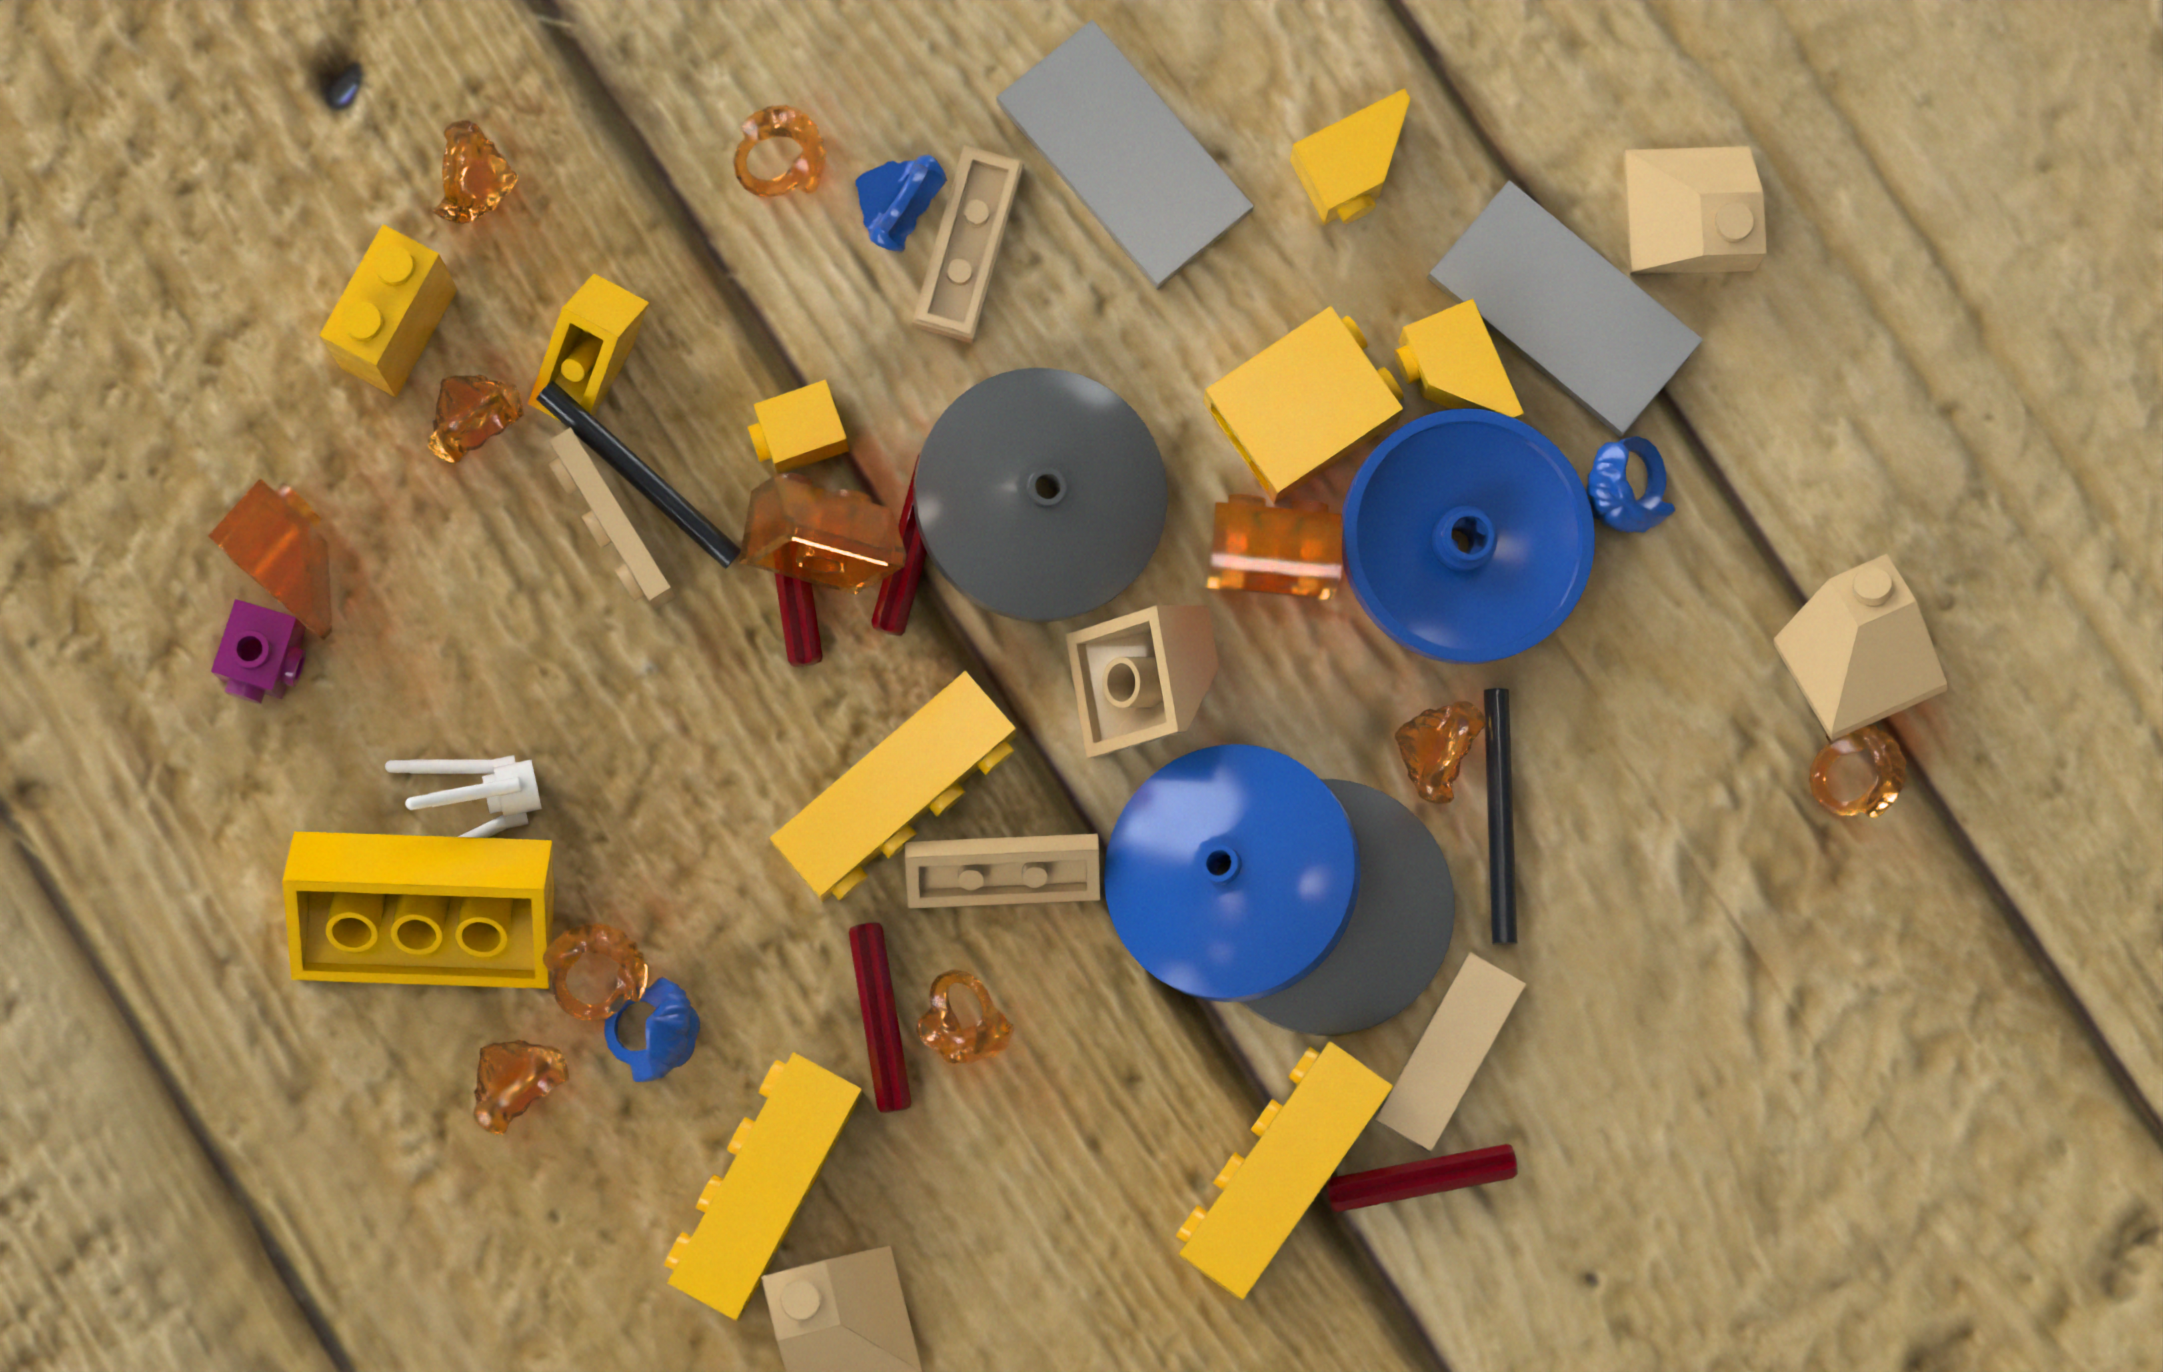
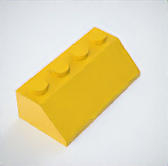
M294 831L282 879L291 980L549 989L554 910L552 840Z

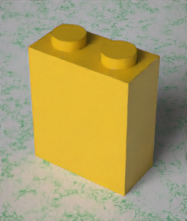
M382 224L319 336L341 369L397 398L458 289L439 253Z
M1329 306L1205 389L1204 405L1273 504H1276L1397 423L1403 411L1399 401L1404 398V395L1395 378L1385 367H1381L1378 370L1374 368L1363 352L1368 347V344L1357 324L1348 315L1340 319L1332 306Z

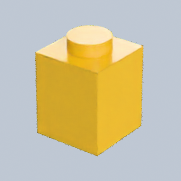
M826 379L753 404L758 423L749 425L747 428L759 462L772 459L777 476L849 451L847 438Z

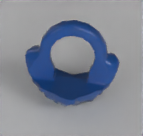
M923 155L918 156L914 161L900 163L889 161L882 166L866 171L855 180L859 203L864 216L863 223L873 243L891 251L903 252L905 250L906 238L914 231L917 218L927 210L931 200L947 181L943 168L934 157Z
M1633 436L1618 442H1606L1598 449L1593 468L1588 474L1586 493L1591 505L1593 518L1600 520L1604 526L1611 527L1619 532L1641 533L1659 525L1675 512L1673 504L1661 501L1666 490L1667 474L1663 458L1649 440ZM1629 451L1636 453L1642 459L1648 474V485L1645 494L1637 501L1633 489L1626 479Z
M661 977L649 988H635L622 994L611 1005L605 1018L604 1035L607 1046L618 1060L630 1065L634 1082H650L665 1077L672 1069L684 1065L690 1059L700 1030V1019L695 1009L691 1006L686 992L678 984ZM636 1002H647L656 1009L646 1020V1049L631 1051L620 1042L618 1022L622 1013L630 1005Z

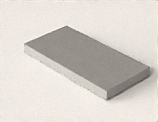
M1093 19L996 97V103L1156 289H1159L1253 212L1254 206Z
M1510 180L1431 270L1427 278L1458 304L1474 299L1482 320L1489 330L1620 438L1703 340Z

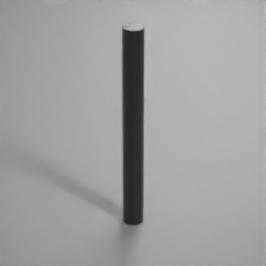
M552 380L537 396V401L566 427H571L576 436L721 566L727 569L743 551L557 383Z
M1494 688L1484 690L1491 931L1493 945L1517 944L1518 939L1509 689Z

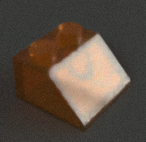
M779 473L751 491L739 558L740 564L854 595L861 593L905 566L906 552L892 509L871 503V497L863 492L847 489L830 492L813 487L811 479L794 473Z
M260 478L208 537L230 560L321 639L325 640L332 632L328 543L316 530L317 525L322 519L302 497L284 482L274 491Z
M1247 494L1229 495L1228 503L1215 502L1206 588L1332 600L1341 579L1343 514L1329 513L1328 504L1307 500L1291 502V509L1265 507V498Z

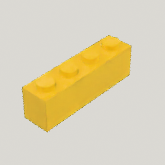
M964 671L772 835L770 840L777 851L822 903L832 894L841 901L855 891L869 877L863 868L881 852L890 859L905 848L906 842L912 841L917 836L912 826L931 810L936 817H939L954 806L966 794V791L960 785L973 773L980 769L987 776L1003 764L1015 751L1009 743L1016 737V728L972 677Z
M1331 1041L1325 1045L1320 1053L1311 1046L1308 1047L1287 1077L1297 1084L1296 1088L1283 1106L1272 1098L1250 1129L1260 1137L1246 1158L1237 1152L1233 1153L1213 1181V1184L1223 1190L1208 1211L1197 1204L1175 1235L1185 1243L1177 1256L1239 1300H1243L1393 1088V1085Z
M795 1052L792 1053L787 1064L778 1059L773 1063L758 1092L767 1098L763 1108L755 1121L745 1116L727 1148V1151L736 1155L724 1178L713 1174L696 1205V1209L705 1213L693 1236L684 1231L681 1232L664 1263L665 1267L673 1270L667 1281L669 1285L736 1321L741 1320L762 1281L761 1277L766 1274L864 1093L860 1087Z

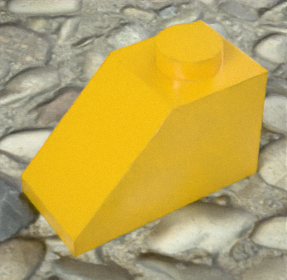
M1405 88L1293 144L1290 162L1324 225L1339 217L1343 224L1351 223L1376 208L1377 205L1374 200L1380 197L1410 102V97Z
M594 273L562 307L528 404L559 420L536 400L541 391L553 380L594 417L633 348L649 302Z
M1474 299L1403 327L1398 340L1401 347L1394 350L1395 359L1405 382L1408 385L1416 382L1423 398L1450 409L1488 410L1520 421L1524 414Z

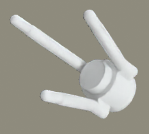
M512 755L493 760L410 759L390 760L385 764L386 771L390 773L490 774L482 776L483 784L410 797L406 800V807L410 810L486 798L490 814L503 812V815L458 837L489 838L508 828L529 824L526 812L542 809L532 760L516 763L515 757Z

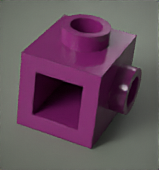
M235 599L211 672L221 681L227 683L224 692L236 698L257 704L262 703L264 694L283 699L287 685L295 687L304 668L306 650L300 649L306 627L297 617Z

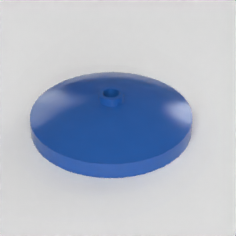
M1467 408L1439 411L1420 417L1393 432L1368 455L1356 472L1348 488L1340 519L1339 537L1344 571L1357 601L1368 617L1389 638L1404 648L1423 657L1450 664L1472 665L1500 661L1525 651L1548 637L1564 622L1578 603L1586 587L1594 557L1595 531L1591 505L1586 490L1569 460L1556 445L1533 427L1510 416L1488 410ZM1453 531L1462 532L1467 537L1469 546L1466 552L1458 549V542L1451 537Z
M1229 744L1207 747L1179 757L1159 769L1141 785L1124 807L1111 834L1106 854L1104 872L1106 901L1110 917L1124 946L1140 965L1157 979L1182 993L1208 1001L1244 1002L1261 999L1281 992L1304 979L1318 968L1339 943L1349 925L1358 898L1360 885L1359 847L1354 828L1339 799L1318 776L1300 762L1280 752L1254 745ZM1231 857V867L1228 872L1218 876L1217 869L1219 865L1227 863Z

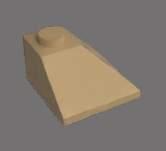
M1750 147L1625 150L1624 165L1630 275L1746 272L1757 269L1767 254L1764 195Z
M1887 554L1828 579L1774 638L1776 650L1831 741L1948 690L1946 678L1918 603Z
M1156 605L1065 634L1086 758H1098L1188 731L1219 669L1208 605Z
M891 1245L761 1277L776 1340L786 1372H922Z

